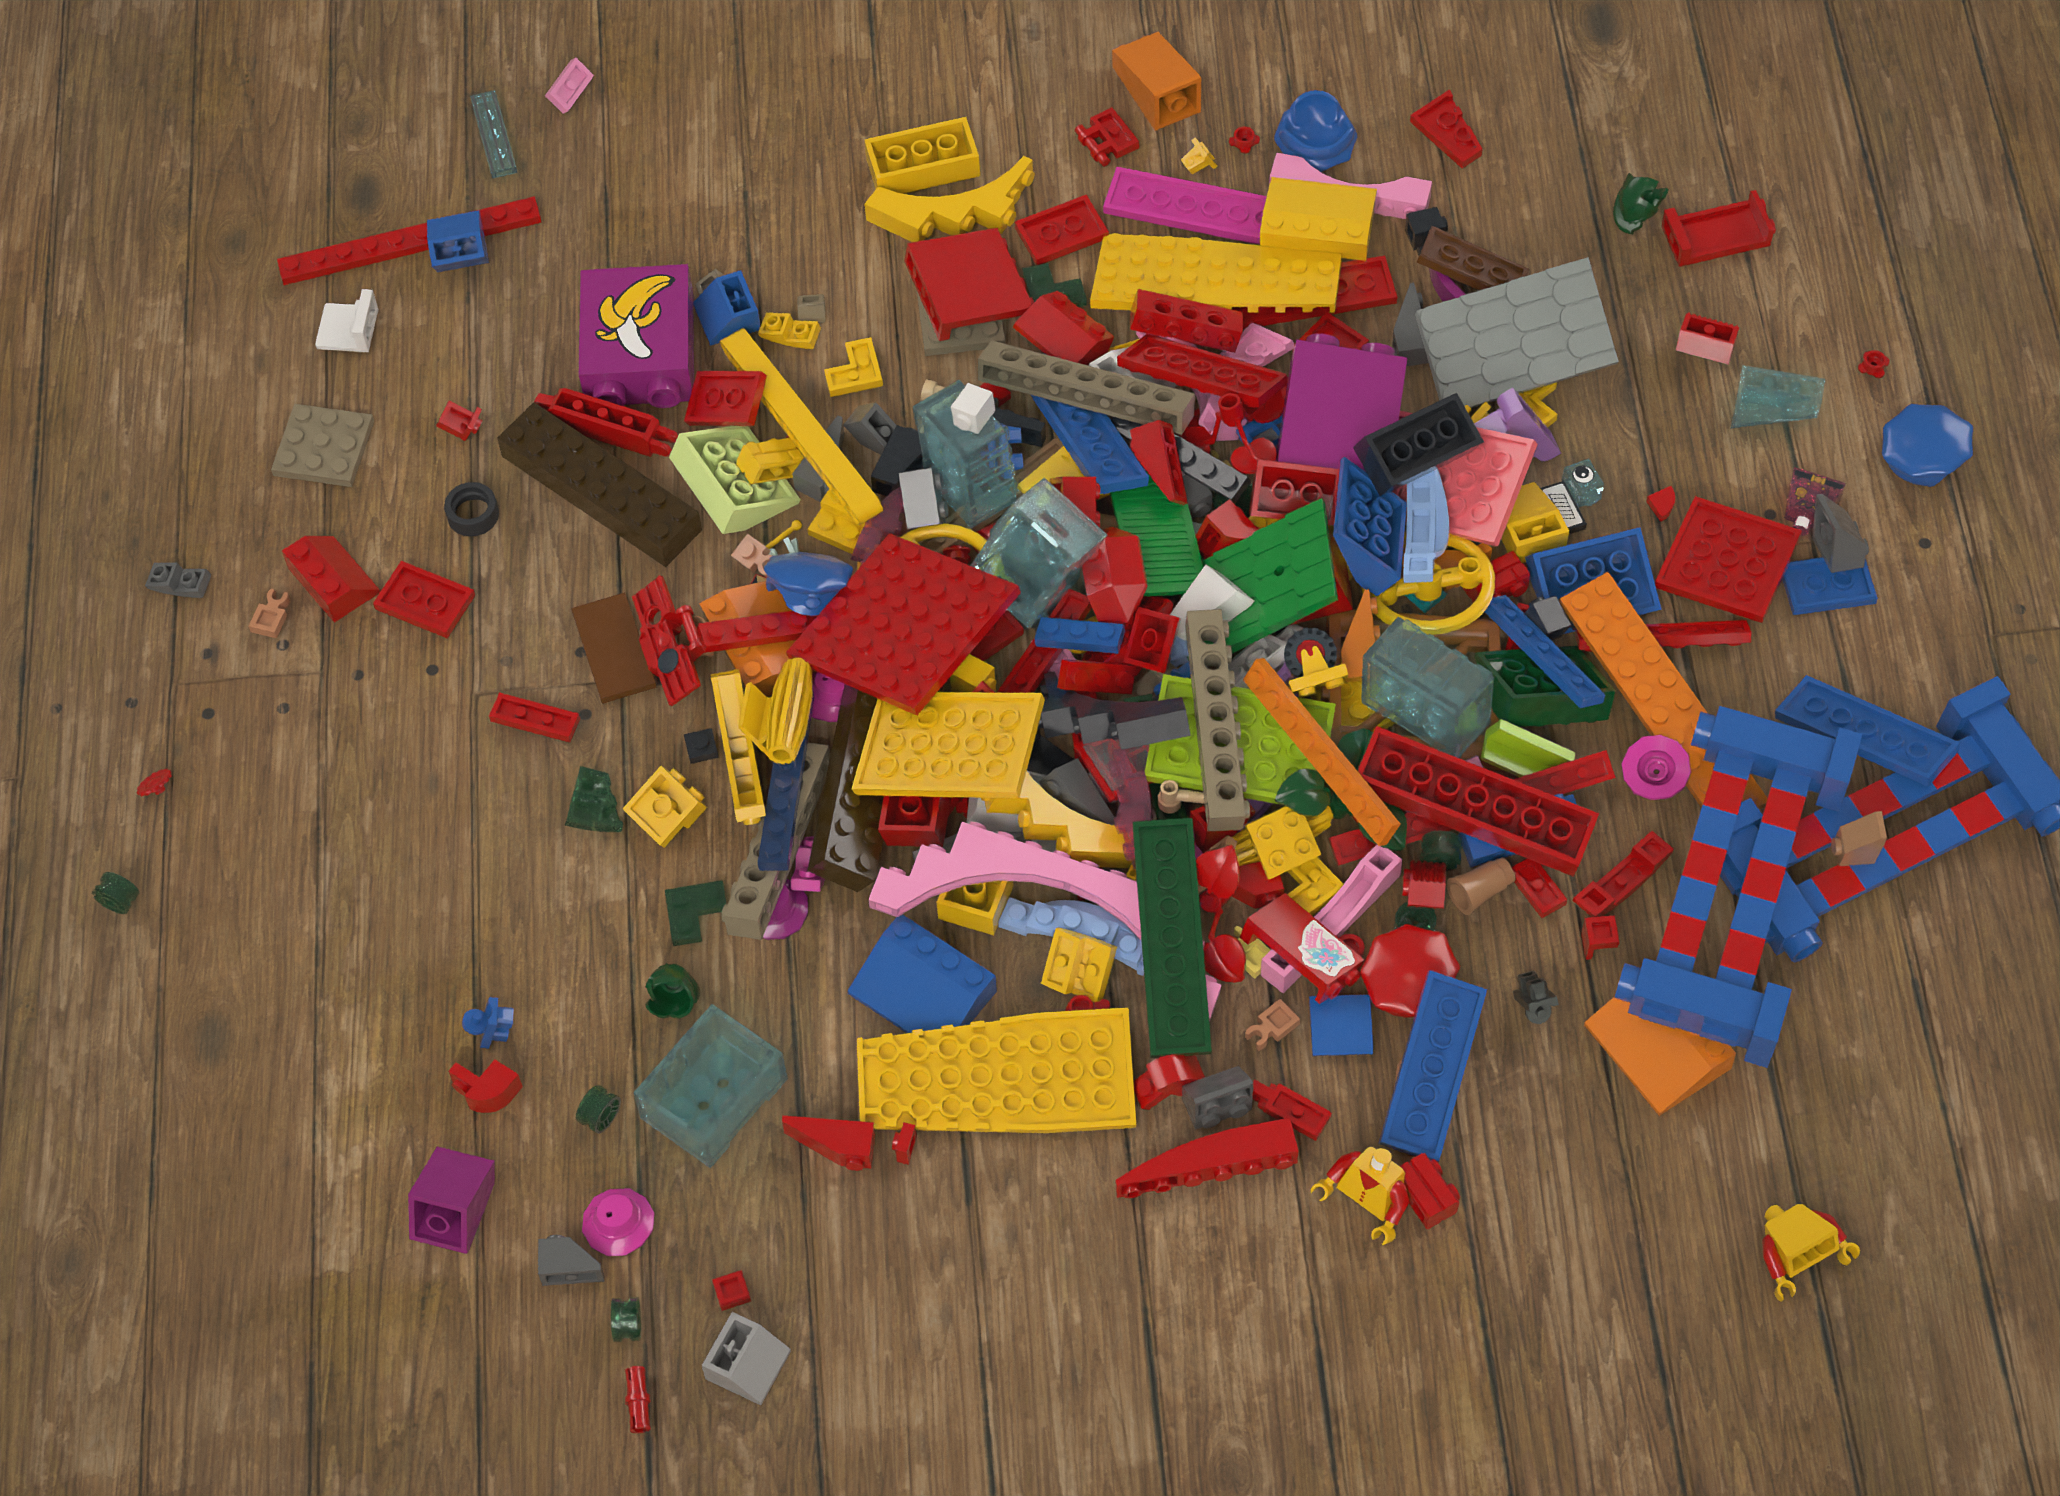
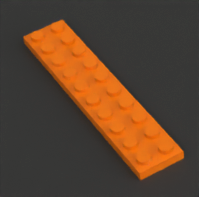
M1606 572L1559 599V603L1651 736L1662 735L1676 740L1689 754L1691 774L1686 787L1702 808L1715 763L1705 761L1706 750L1691 746L1700 712L1707 713V711L1609 572ZM1749 774L1742 802L1752 798L1760 810L1765 807L1768 798L1753 776Z

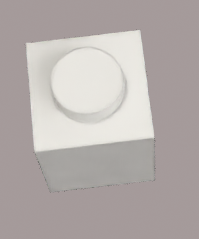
M967 383L951 406L954 425L962 430H969L979 434L995 412L993 392Z

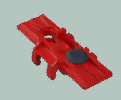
M659 575L634 594L632 599L642 626L640 628L639 642L648 669L660 678L668 704L672 707L701 686L694 661L704 654L692 618L694 614L692 607L684 605L675 610L664 577ZM661 611L660 621L654 624L655 615ZM682 624L690 643L689 646L678 645L675 640V636L682 631Z

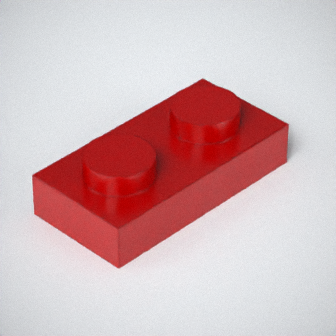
M1525 859L1511 867L1515 873L1514 883L1541 918L1548 916L1567 904V898L1540 863Z

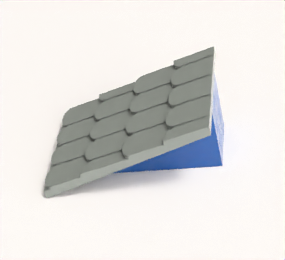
M1589 258L1549 268L1539 273L1417 310L1415 316L1439 401L1457 393L1464 406L1468 405L1470 408L1483 405L1485 401L1487 403L1497 401V398L1502 393L1511 388H1514L1520 394L1617 364L1619 362L1614 349Z

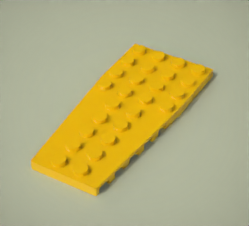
M1113 233L1103 237L1090 306L1094 309L1131 310L1137 289H1142L1231 310L1232 307H1248V312H1258V307H1275V312H1285L1286 307H1302L1303 312H1312V309L1316 307H1330V312H1335L1342 255L1331 252L1202 240L1198 237L1182 238Z
M1128 1008L1033 1013L1000 1018V1021L984 1023V1020L970 1022L971 1025L957 1027L946 1025L941 1026L942 1029L928 1031L918 1029L906 1034L893 1035L889 1033L882 1034V1037L863 1039L860 1037L857 1039L860 1121L874 1122L876 1130H901L903 1122L916 1126V1130L1057 1133L1136 1128Z

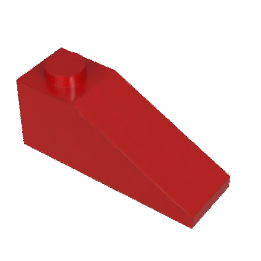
M1156 420L1131 429L1132 439L1130 446L1144 469L1169 501L1181 505L1188 504L1172 424Z
M782 1115L784 1134L849 1170L871 1169L876 1137L874 1122Z

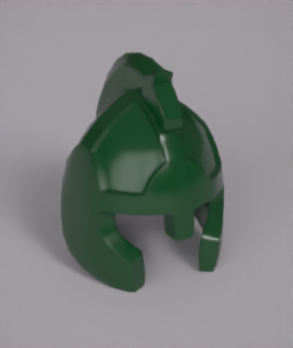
M1628 173L1614 202L1613 215L1617 227L1621 231L1633 235L1634 231L1642 228V222L1653 217L1658 212V207L1662 200L1666 198L1669 189H1656L1659 181L1649 177H1634Z
M665 963V965L659 966L651 974L645 988H647L652 1000L649 999L645 1007L650 1013L659 1018L672 1017L680 1019L687 1016L693 1009L694 1004L697 1003L700 996L699 986L685 968L680 965Z

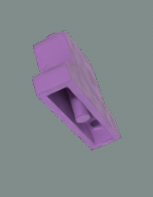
M1514 388L1507 390L1497 398L1499 408L1495 412L1474 423L1478 428L1535 440L1538 445L1533 457L1540 461H1548L1561 454L1552 432Z

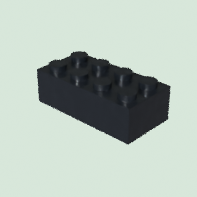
M1455 393L1365 436L1353 449L1381 497L1471 453L1484 441L1460 397Z

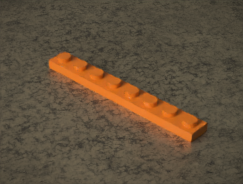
M1265 658L1256 659L1243 681L1378 846L1387 845L1401 823Z

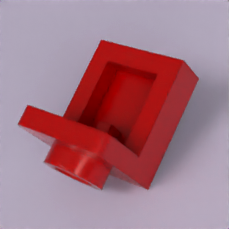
M448 400L436 426L466 441L470 433H477L482 423V419L478 418L482 409L477 407L474 412H471Z

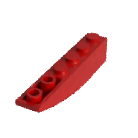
M1285 1118L1232 1128L1200 1137L1172 1148L1116 1179L1117 1198L1125 1197L1131 1199L1150 1191L1163 1193L1171 1190L1172 1187L1182 1185L1194 1187L1200 1185L1203 1181L1213 1179L1225 1181L1234 1175H1256L1265 1169L1276 1168L1283 1170L1290 1168L1293 1164L1298 1163V1147L1291 1119Z

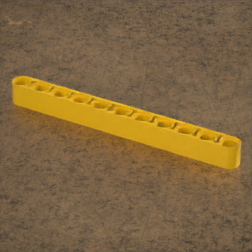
M741 328L720 340L719 342L725 355L737 371H762L767 375L761 402L856 524L861 525L882 513L883 507L875 493L744 328Z

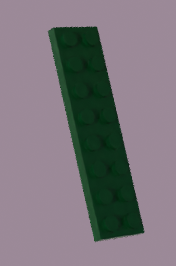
M1192 818L1132 822L1150 1058H1160L1169 1054L1185 1056L1208 1055L1212 1053Z

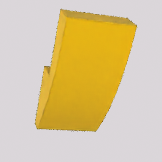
M766 312L758 335L761 338L782 345L814 349L821 327L818 321L793 320L789 313Z

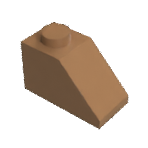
M1882 811L1871 813L1840 826L1835 838H1832L1831 841L1832 853L1838 857L1839 866L1875 864L1887 840Z

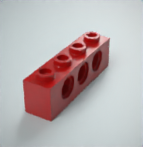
M1137 289L1131 307L1130 330L1165 338H1176L1188 343L1235 353L1243 332V312Z

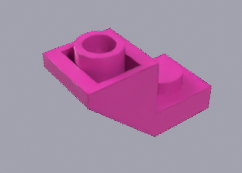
M814 836L805 837L801 841L796 854L795 872L791 877V890L820 892L824 885L825 878L807 871Z

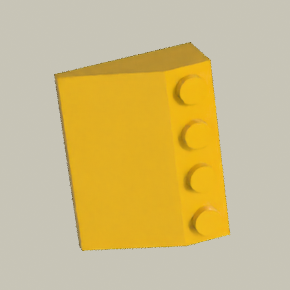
M1271 177L1260 228V246L1340 253L1342 255L1341 258L1366 261L1377 189Z

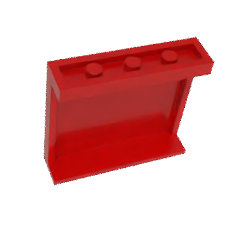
M998 228L907 243L904 262L939 341L949 340L952 328L1022 316L1034 303L1033 298L1029 297L1026 292V284L1023 277H1020L1017 272L1015 259L1008 252L1007 241L1001 237Z

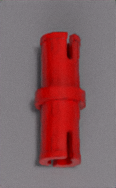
M631 1366L625 1369L627 1381L625 1404L629 1408L630 1432L645 1433L651 1430L648 1404L651 1400L646 1388L645 1367Z

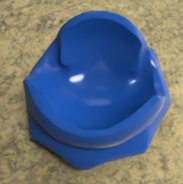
M1318 90L1305 92L1293 102L1290 109L1282 114L1274 136V141L1283 154L1303 157L1319 172L1349 161L1357 140V132L1345 111L1341 108L1338 100L1331 94Z
M1910 404L1883 427V459L1888 463L1893 473L1901 479L1915 485L1933 487L1972 457L1973 425L1943 405Z
M796 552L774 555L769 558V561L764 566V571L767 574L766 588L768 591L778 589L786 605L792 611L802 615L815 616L819 615L839 590L847 585L852 576L853 567L837 557L824 554Z

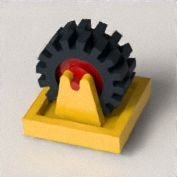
M1303 628L1295 632L1288 639L1285 646V664L1290 672L1298 677L1290 680L1288 685L1293 694L1298 693L1300 698L1315 694V688L1326 685L1327 690L1344 685L1343 679L1348 677L1345 664L1334 667L1337 650L1333 639L1326 632L1318 630V628Z

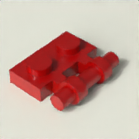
M1112 107L1091 117L1090 125L1092 127L1086 129L1080 124L1074 130L1078 135V141L1083 146H1087L1093 160L1099 162L1103 167L1107 166L1111 161L1107 154L1112 152L1118 159L1139 149V140ZM1098 137H1100L1103 140V143L1099 145L1094 140Z

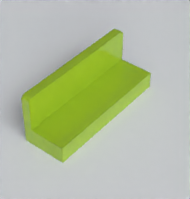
M1502 719L1486 730L1481 754L1482 761L1518 777L1563 764L1575 758V752Z

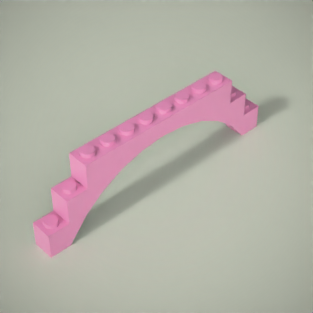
M972 821L969 824L961 823L950 854L946 853V849L935 844H930L929 847L921 845L910 876H906V872L895 867H889V870L881 867L869 897L870 908L899 917L933 896L965 885L992 881L1034 882L1067 890L1098 904L1123 922L1141 940L1136 881L1128 879L1127 875L1120 871H1104L1091 861L1082 860V862L1072 860L1070 859L1071 856L1065 852L1055 850L1052 853L1043 850V847L1036 842L1026 841L1023 843L1014 840L1015 837L1003 831L994 833L986 830L987 828L984 825ZM1205 975L1210 1022L1222 985L1218 984L1215 978Z

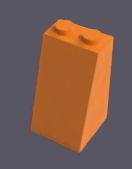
M1159 32L1143 36L1141 39L1112 50L1113 69L1155 131L1201 112V76Z

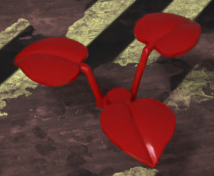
M1281 390L1259 408L1249 407L1242 403L1236 394H1225L1218 400L1220 412L1215 413L1216 422L1212 435L1203 426L1186 428L1182 435L1176 433V435L1210 454V445L1216 443L1221 420L1229 427L1237 426L1244 446L1238 447L1232 452L1231 464L1235 470L1241 473L1255 474L1258 459L1277 461V451L1274 444L1265 438H1257L1249 443L1241 422L1245 418L1248 422L1254 419L1262 424L1279 418L1283 414L1284 399Z
M1227 845L1202 853L1196 859L1198 884L1207 888L1199 895L1200 906L1207 912L1215 913L1208 934L1210 942L1204 943L1203 948L1205 971L1221 981L1237 983L1245 979L1246 955L1240 941L1231 935L1220 934L1216 938L1214 936L1220 916L1224 913L1222 907L1230 900V897L1236 892L1239 885L1237 855L1234 846Z

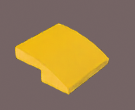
M1058 927L1054 932L1041 984L1063 994L1084 995L1093 1002H1099L1105 994L1117 946L1085 934Z

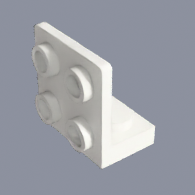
M362 289L360 300H356L355 305L325 304L315 343L317 349L369 352L378 313L373 290Z

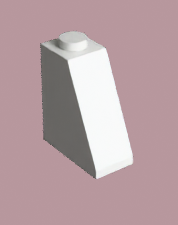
M1205 565L1170 615L1181 618L1177 636L1185 641L1187 640L1185 630L1187 611L1222 609L1223 620H1228L1229 622L1250 607L1254 600L1223 574Z

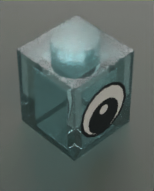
M1590 459L1564 467L1562 481H1565L1578 508L1585 505L1591 506L1601 500L1604 483Z

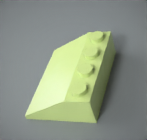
M727 426L679 433L669 456L722 534L745 531L799 504L801 500L786 479L750 484L746 479L745 473H742L736 465V460L743 445L748 442L759 443L748 426Z

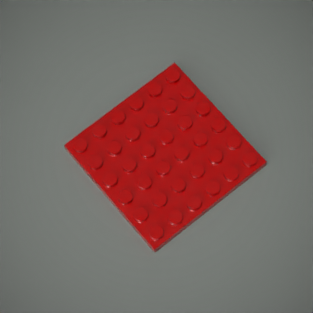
M889 533L853 574L847 585L839 590L786 651L789 659L802 658L816 672L918 716L1020 595L1021 591L1017 584Z

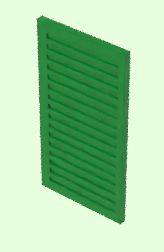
M1149 474L1148 486L1110 492L1118 529L1137 535L1140 539L1148 585L1144 596L1185 594L1203 569L1188 504L1181 505L1169 501Z

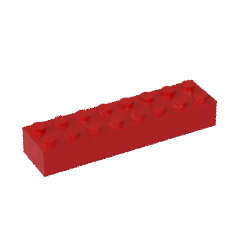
M1378 726L1375 727L1358 769L1359 774L1383 802L1573 877L1580 865L1599 816L1597 812Z

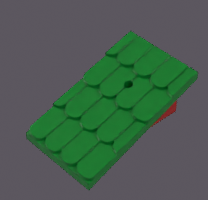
M1322 498L1286 514L1285 518L1255 531L1252 536L1214 552L1213 556L1202 561L1203 567L1208 565L1220 572L1254 600L1250 607L1228 622L1229 637L1225 638V643L1231 646L1232 654L1288 625L1353 610L1347 563L1328 528L1326 507ZM1204 641L1206 644H1214L1212 641Z

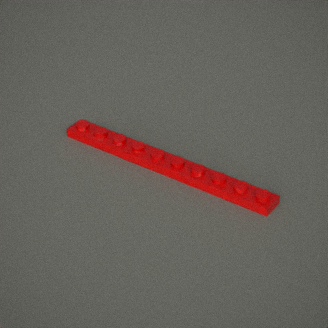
M535 196L479 210L484 236L542 223ZM427 222L279 258L277 262L283 285L429 250Z
M1068 588L1048 618L1083 621L1092 609V606L1086 595ZM1033 639L996 693H1034L1044 678L1043 673H1048L1063 649L1038 647ZM951 797L948 817L962 797Z
M1607 750L1513 780L1548 794L1557 795L1566 794L1613 779L1615 775ZM1405 813L1407 820L1406 844L1421 840L1424 834L1431 831L1453 830L1414 813ZM1359 828L1328 838L1337 866L1364 858L1376 846V844L1369 841L1361 833ZM1434 832L1429 835L1434 836L1440 834L1441 832Z

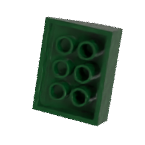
M1578 646L1558 648L1605 694L1604 702L1601 704L1579 708L1522 649L1475 653V660L1493 713L1499 720L1502 719L1518 727H1542L1550 724L1568 725L1577 722L1594 723L1596 721L1608 720L1616 690L1587 656L1579 650Z

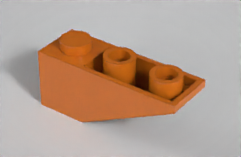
M1369 589L1364 590L1341 648L1342 664L1346 665L1348 677L1344 679L1346 683L1380 679L1379 671L1385 670L1383 653L1377 654L1376 643L1381 642L1380 625H1374L1373 614H1378L1377 598L1371 597Z

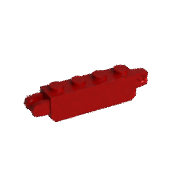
M567 388L559 389L557 395L554 396L538 393L534 400L536 404L586 437L649 457L653 453L669 457L672 451L670 445L662 443L660 440L674 444L678 438L677 432L660 426L659 420L652 415Z

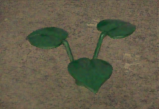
M1365 728L1346 734L1337 745L1357 771L1373 735L1372 731ZM1301 769L1291 774L1282 783L1275 797V802L1303 816H1318L1327 806L1330 807L1334 819H1342L1347 814L1353 816L1335 792L1331 796L1330 788L1324 787L1322 776L1312 769ZM1383 802L1401 825L1387 845L1380 847L1393 851H1403L1406 845L1407 834L1405 814L1399 807ZM1358 822V826L1361 833L1369 841L1376 844V842L1371 838L1367 831Z

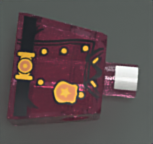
M1794 467L1788 489L1784 518L1794 522L1793 528L1802 530L1801 536L1807 535L1809 529L1813 528L1816 494H1823L1839 505L1846 483Z

